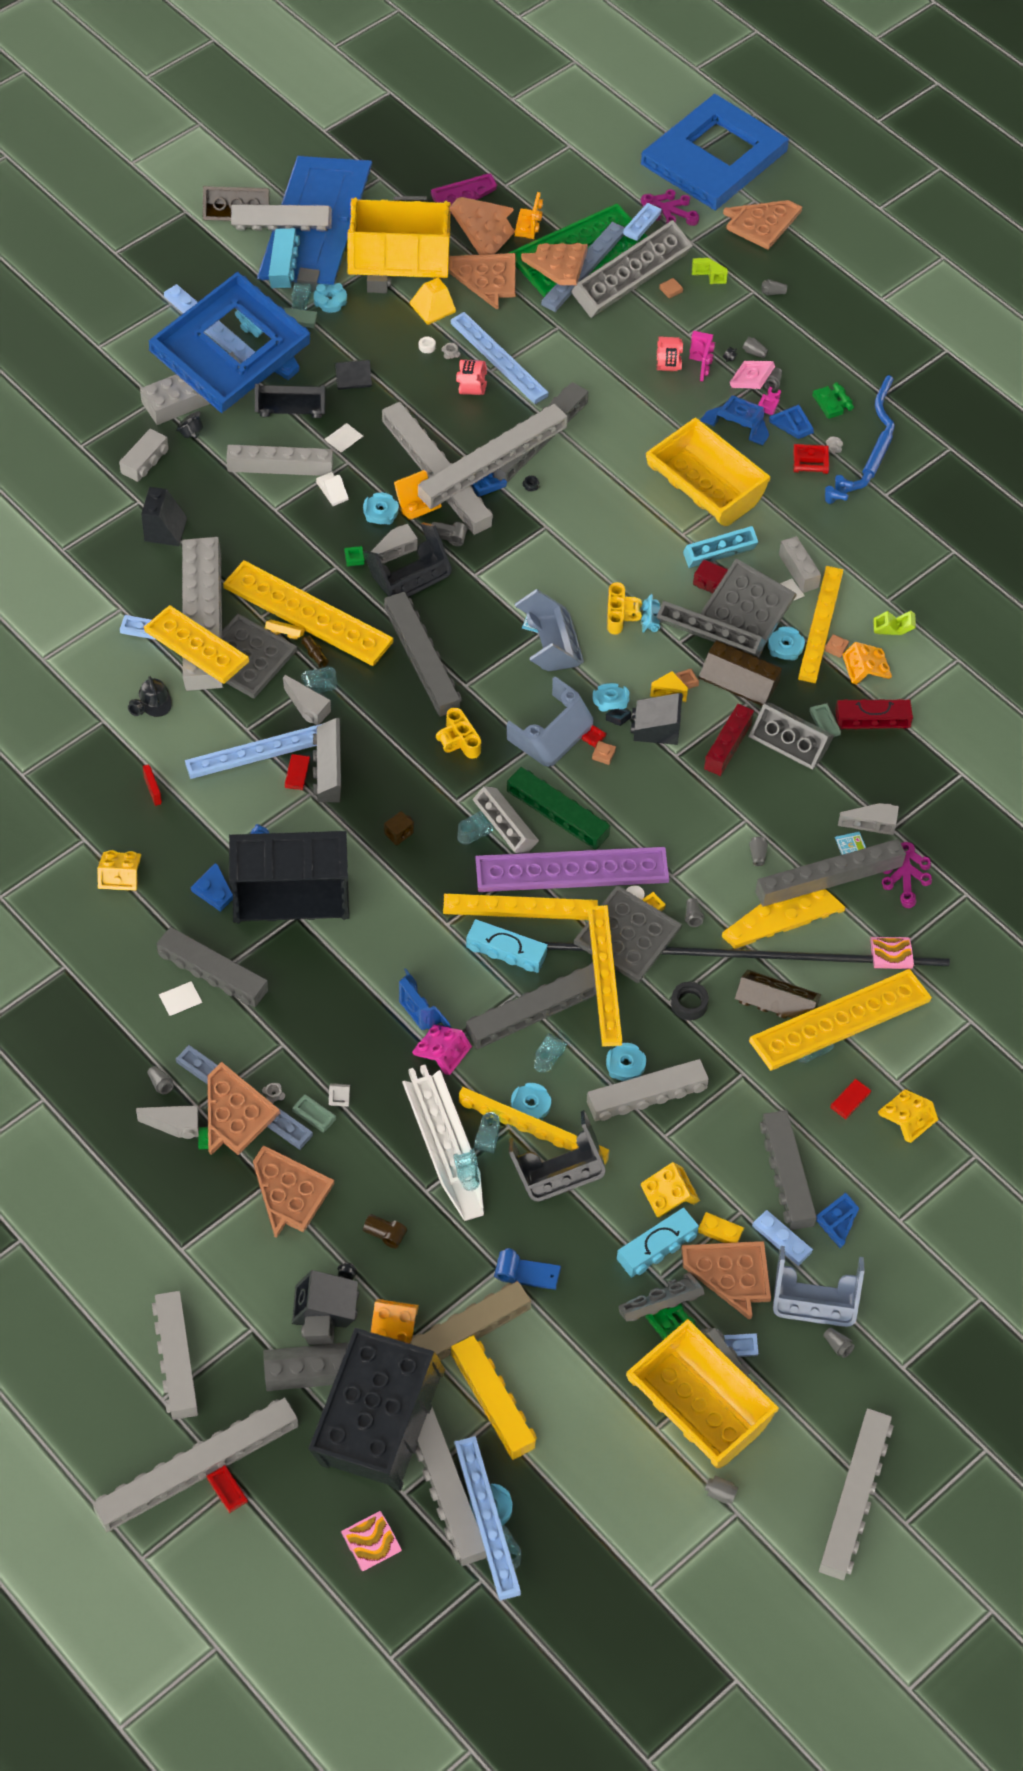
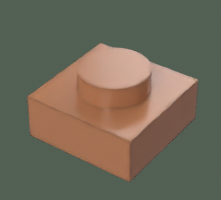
M833 634L825 646V651L841 658L849 645V641Z
M599 741L592 755V760L610 765L616 747Z

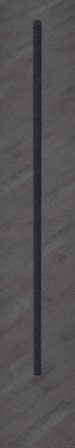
M543 942L547 944V950L585 951L574 943ZM666 947L662 952L664 955L873 963V955ZM913 957L914 965H950V959Z

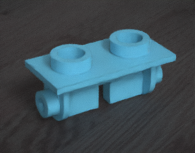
M651 594L642 602L641 610H643L641 618L643 633L647 628L651 629L652 632H657L660 628V621L657 618L660 603L657 599H653V594Z

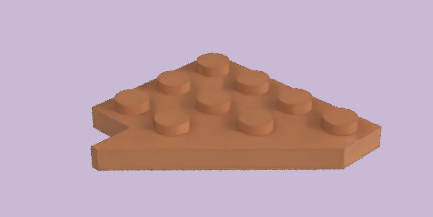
M464 197L457 198L449 207L479 255L495 254L515 232L507 220V217L514 210L511 207Z
M786 200L729 207L724 209L723 214L732 218L727 224V230L769 250L802 212V206Z
M544 243L538 245L536 253H522L521 256L522 261L557 284L577 285L588 247L587 244L581 243L550 245Z
M515 253L449 256V273L495 309H499V298L515 297Z
M221 1062L208 1075V1150L212 1155L224 1143L239 1155L280 1114V1110Z
M263 1145L253 1161V1166L274 1237H278L285 1224L304 1233L332 1189L334 1180Z
M764 1241L682 1245L683 1268L747 1319L752 1318L751 1303L770 1302L771 1294Z

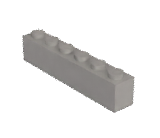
M232 205L231 225L236 230L241 231L246 230V228H252L255 231H261L262 228H268L270 231H275L278 228H300L301 231H310V229L327 231L332 226V208L330 206Z
M228 445L226 457L227 472L323 476L333 470V449Z
M698 1059L589 1091L587 1093V1104L594 1121H605L612 1116L626 1115L630 1111L642 1110L656 1103L663 1104L673 1098L680 1099L690 1093H700L707 1089L709 1078L701 1060Z
M180 1291L155 1295L156 1303H152L153 1316L158 1315V1322H154L156 1335L160 1334L161 1341H157L159 1354H163L164 1360L160 1361L161 1374L166 1373V1380H162L164 1393L169 1394V1400H165L167 1413L171 1412L172 1420L198 1416Z

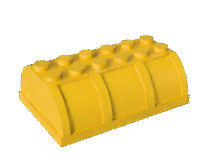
M696 417L646 452L647 464L651 469L658 471L667 478L672 486L683 491L693 499L697 506L713 515L722 526L731 525L751 510L762 497L770 481V476Z
M688 1319L628 1370L626 1374L628 1381L632 1385L637 1386L653 1402V1406L659 1412L664 1413L691 1443H694L707 1455L716 1468L727 1465L755 1440L779 1409Z

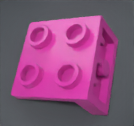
M693 331L689 359L702 361L700 381L703 382L704 377L709 374L710 366L708 365L712 364L714 354H711V352L713 353L715 342H712V334Z
M435 1024L429 1029L412 1053L415 1056L436 1060L443 1073L450 1075L472 1048V1045L462 1030Z

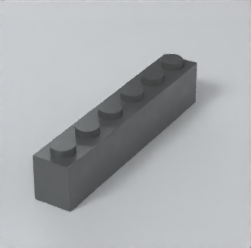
M663 601L657 614V618L661 623L712 642L720 641L757 658L760 657L766 643L761 636Z
M169 927L157 942V950L161 958L174 962L181 969L185 968L195 977H201L206 980L211 986L219 987L227 995L237 997L245 1005L256 1007L268 992V981L172 927Z
M788 1111L763 1114L762 1122H760V1131L762 1134H765V1150L769 1151L771 1156L769 1157L770 1168L775 1171L774 1183L780 1190V1205H784V1221L789 1224L790 1230L814 1227L817 1217Z

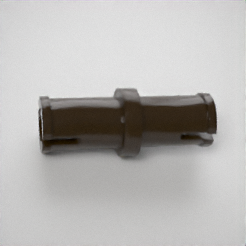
M308 635V638L305 636L301 643L307 649L310 658L315 660L319 668H322V666L326 667L329 661L322 653V648L316 645L310 635Z

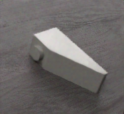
M408 524L398 526L391 530L371 552L378 553L383 564L417 550V537Z
M286 675L283 677L284 689L302 717L309 723L319 725L331 712L330 700Z
M879 803L840 812L838 826L894 835L899 806Z
M198 1106L136 1108L137 1119L141 1123L176 1137H183L185 1139L199 1137Z

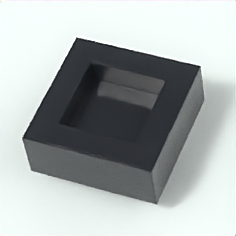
M612 709L605 714L606 721L621 726L631 718V711Z

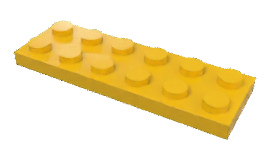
M170 605L144 626L147 634L223 684L249 663L248 656Z

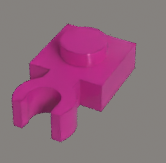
M770 387L767 395L763 394L758 405L764 407V413L774 414L779 404L781 390H778L777 393H772V387Z

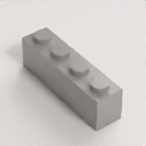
M483 786L472 799L515 853H529L539 841L497 788Z

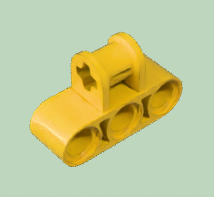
M618 582L612 583L609 586L607 630L611 634L621 633L624 621H638L642 618V613L640 612L642 600L636 597H625V586Z
M459 708L449 709L446 719L447 727L441 729L436 734V739L442 743L443 749L447 753L461 748L468 758H477L481 753V739L462 710Z

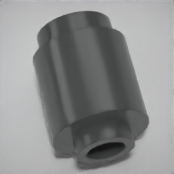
M715 1475L714 1479L709 1478L705 1490L708 1491L707 1496L725 1504L727 1502L732 1504L738 1487L734 1486V1483Z

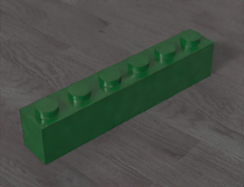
M520 767L507 780L508 793L594 850H597L610 836L611 825L606 820L600 819L589 809L583 808L577 801L568 798L560 790L550 786L545 780L539 779L530 770Z

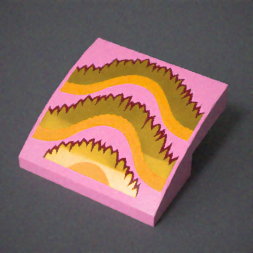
M909 937L870 938L874 968L913 969V953Z
M381 1511L341 1531L361 1571L402 1551Z

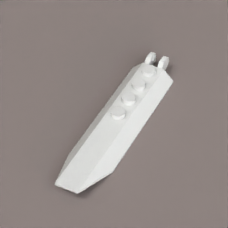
M421 1065L420 1071L423 1077L417 1079L415 1070L411 1068L408 1071L412 1082L402 1081L441 1185L464 1221L483 1216L480 1170L441 1070L431 1076L426 1065Z

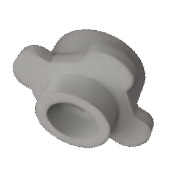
M447 343L442 347L445 359L458 358L460 356L458 346L455 343Z
M830 437L826 440L829 452L840 453L842 451L841 446L843 442L840 438Z
M271 1083L262 1089V1093L265 1094L266 1099L272 1104L274 1101L285 1098V1093L281 1091L279 1083Z

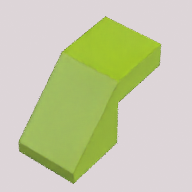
M693 258L692 275H709L710 284H726L728 270L710 258Z
M886 611L873 618L875 634L903 635L916 628L915 613L912 611L897 618L889 611Z

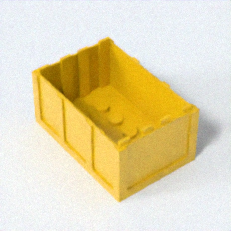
M356 197L351 199L350 230H348V274L448 278L450 249L449 207L451 202L358 200Z

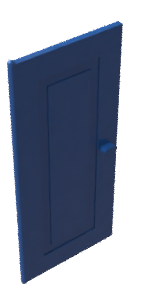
M297 156L281 205L330 206L332 208V226L327 231H317V229L301 231L300 228H295L296 235H299L300 245H297L298 257H295L296 269H293L295 279L292 282H297L300 268L320 270L317 280L318 284H335L348 243L351 199L356 197L358 200H361L372 161ZM275 231L271 233L257 280H269Z

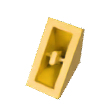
M671 671L652 682L650 697L683 693L682 701L686 702L688 688Z

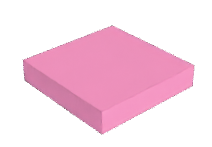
M744 361L730 381L731 388L761 389L775 368L773 361Z

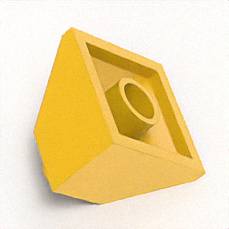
M438 277L424 283L410 301V305L427 325L456 312L447 287Z

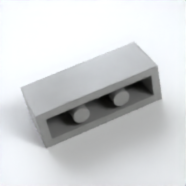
M149 429L120 460L121 474L137 482L142 477H145L148 470L157 464L158 459L167 453L169 448L167 437Z
M795 536L781 541L779 556L800 590L805 593L819 588L821 573L798 537Z

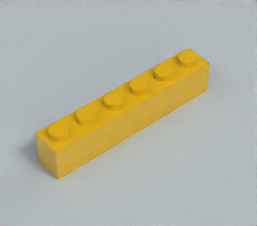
M473 1335L451 1346V1356L511 1459L514 1460L535 1449L537 1436L532 1428L529 1429L526 1425L524 1413L521 1410H517L515 1406L516 1401L512 1393H507L504 1388L506 1385L502 1376H497L494 1371L495 1365L492 1359H487L484 1354L485 1348L480 1340L477 1341Z

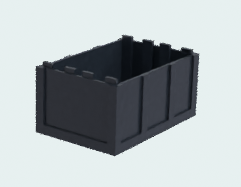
M347 831L230 834L229 883L232 885L233 923L237 922V924H240L241 921L349 919Z
M354 1328L308 1448L319 1464L326 1468L333 1467L375 1480L401 1491L404 1484L403 1478L411 1456L415 1454L417 1449L416 1443L427 1413L429 1414L431 1411V1402L440 1377L443 1378L445 1368L435 1351Z

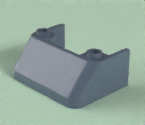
M538 589L515 603V607L526 613L528 625L538 630L543 649L531 656L530 661L546 671L578 667L584 662L571 615L563 605Z
M557 677L553 678L552 696L561 701L567 708L545 729L533 724L523 731L512 722H507V740L547 767L555 765L593 725V717L578 692Z
M781 1246L773 1301L774 1313L781 1318L843 1327L852 1326L856 1322L864 1277V1257H859L857 1275L842 1276L839 1279L838 1288L796 1283L797 1272L794 1268L784 1265L785 1246Z

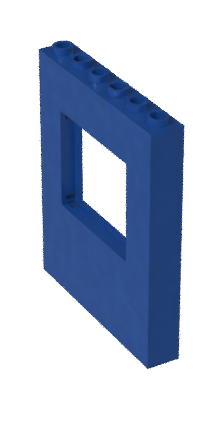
M714 93L642 151L641 165L716 211L787 152L789 138ZM716 123L754 146L731 166L693 143Z
M236 272L149 340V351L218 411L223 413L251 391L255 384L261 383L310 343V333L307 328L297 323L294 317H290L282 307L277 306L269 296L264 295L257 286L251 284L245 276ZM234 308L271 338L268 343L241 364L203 333Z

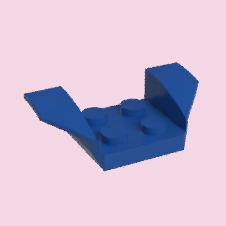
M733 395L723 406L708 410L700 420L715 426L719 419L723 417L728 421L739 423L741 426L752 428L749 440L763 445L769 437L763 420L764 407Z
M404 968L406 976L399 981V1002L421 1030L430 1029L433 1025L441 1022L445 1027L451 1028L450 1023L435 1006L429 1008L427 1000L424 997H420L417 991L416 980Z

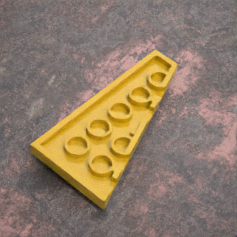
M826 889L764 907L760 904L722 932V937L734 949L754 943L757 939L766 936L769 938L774 936L775 933L798 928L811 923L815 919L821 917L824 919L829 917L830 914L844 912L845 906Z

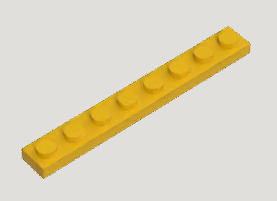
M826 566L798 680L816 683L844 569Z
M444 894L443 914L589 920L588 906H598V900Z
M588 906L602 1046H622L608 906Z
M462 1087L459 1093V1103L465 1108L475 1109L484 1116L498 1119L502 1124L512 1125L521 1132H528L540 1140H547L558 1148H565L570 1151L579 1148L576 1141L577 1136L467 1088ZM599 1145L604 1163L606 1165L609 1157V1149Z

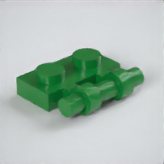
M838 382L833 384L835 390L831 391L829 386L813 391L812 396L827 419L842 415L843 408L847 407L849 411L854 409L852 399L846 395L844 387L840 386Z
M681 1303L676 1307L661 1309L656 1314L646 1315V1319L663 1340L687 1319L694 1325L696 1323L692 1317L687 1315ZM674 1315L681 1319L682 1322L680 1324L673 1317Z

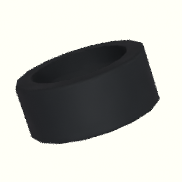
M688 981L677 985L672 993V1011L683 1020L699 1019L707 1011L709 1000L707 990L696 982ZM683 994H694L701 999V1005L693 1009L685 1008L680 1005L678 998Z

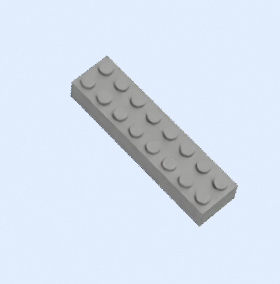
M672 220L578 282L571 293L592 318L684 257L693 245Z

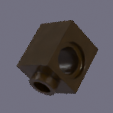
M400 811L384 823V834L397 846L414 834V821L410 816H406Z

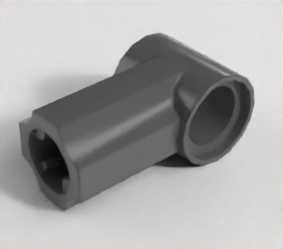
M456 522L453 525L432 523L436 525L441 539L448 540L454 546L463 545L467 533V526L460 522Z

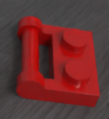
M794 444L793 472L810 471L828 474V446ZM800 462L823 463V465L800 464Z

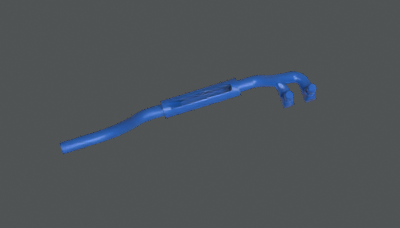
M885 377L875 399L876 413L886 428L881 432L862 471L863 476L861 480L852 482L845 479L842 475H837L835 477V490L832 486L825 488V501L827 504H832L838 499L848 500L849 495L846 493L866 487L870 479L875 476L893 438L892 433L895 428L894 422L887 415L883 407V402L893 382V377Z

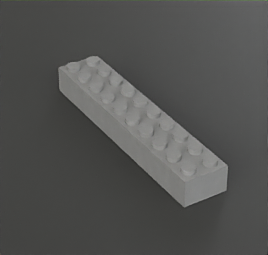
M218 537L182 540L183 614L222 639L221 549ZM183 657V680L186 691L223 688V683Z

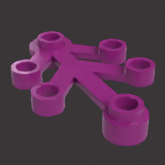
M668 189L666 194L657 196L645 194L641 197L643 207L650 203L662 209L666 224L670 220L676 223V217L671 215V213L686 218V223L690 226H695L699 223V215L696 211L687 212L676 208L677 206H687L690 204V197L688 195H682L679 200H674L675 191ZM663 200H674V201H669V202H665V203L660 202V201H663ZM661 215L655 221L660 220Z
M903 842L901 843L903 849H908L905 851L906 855L903 865L891 877H885L882 880V885L885 890H891L894 884L903 876L904 892L900 896L901 904L905 908H912L916 905V897L911 888V875L921 881L923 886H929L932 883V877L929 873H922L910 864V859L918 863L922 870L930 869L931 861L928 857L922 858L915 853V847L912 843ZM893 869L885 871L883 873L890 874L892 873Z

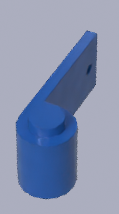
M505 1249L499 1253L494 1277L503 1282L515 1283L518 1281L521 1285L556 1290L561 1266L520 1260L515 1250Z

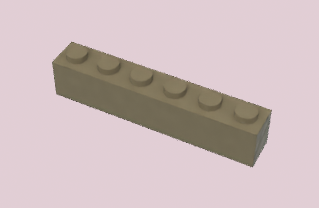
M518 1281L513 1284L508 1283L502 1287L501 1291L495 1294L490 1293L478 1304L473 1303L462 1313L453 1314L448 1318V1321L442 1324H435L425 1334L416 1335L410 1341V1344L435 1351L441 1361L451 1355V1346L473 1335L477 1340L530 1310L531 1299Z

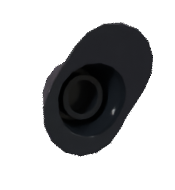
M200 411L193 412L178 424L176 431H179L185 438H198L199 432L203 429Z
M148 676V680L143 682L140 687L139 698L145 705V713L153 717H162L172 707L169 691L161 680Z

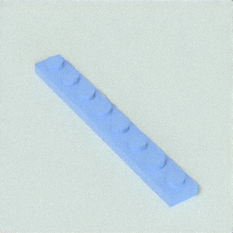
M177 284L164 292V297L182 313H185L198 303ZM219 320L204 331L228 353L233 352L240 363L255 353L254 350Z
M465 312L451 319V325L534 404L548 397V391Z
M319 725L185 760L190 779L317 746L313 745V734H317V726Z
M476 1436L455 1441L456 1451L499 1601L521 1595L519 1584Z

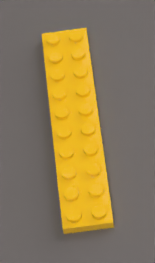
M245 560L223 583L224 589L295 626L305 628L306 632L371 666L377 663L393 643V637Z
M907 969L750 1037L749 1042L770 1071L929 1003L932 997L913 972Z

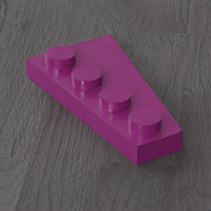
M489 173L432 189L431 196L435 203L447 201L451 202L452 205L460 197L478 200L495 191L497 184L492 174Z

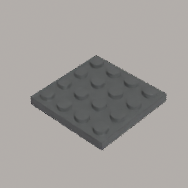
M735 559L700 614L761 636L767 642L797 594L742 561Z
M237 614L222 630V640L249 657V663L226 683L253 699L297 651V646L240 614Z
M617 885L601 905L608 906L614 969L639 984L679 932L682 924ZM588 922L574 939V944L592 955Z

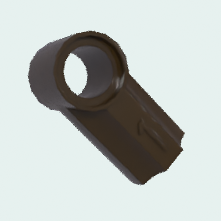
M373 1214L367 1217L363 1227L364 1232L382 1239L385 1245L393 1249L399 1247L408 1231L400 1222L392 1221L390 1223Z

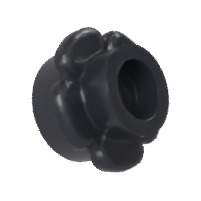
M730 346L724 353L723 358L726 362L729 360L732 362L738 355L736 348L734 349Z
M532 475L527 476L522 483L525 490L530 492L538 490L540 484L538 478Z
M132 699L129 702L128 711L133 716L142 715L145 711V705L141 700Z
M351 1263L340 1264L337 1268L338 1277L353 1280L358 1273L355 1266Z

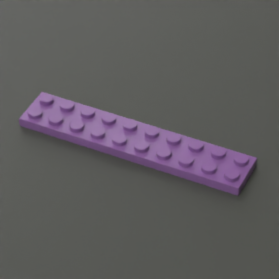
M665 847L476 856L478 892L669 883Z

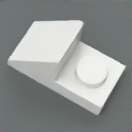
M330 472L316 478L318 486L332 506L348 500L340 475L334 476Z

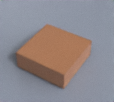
M674 278L660 284V290L669 299L683 292V287Z
M692 669L675 674L688 689L699 686V681Z

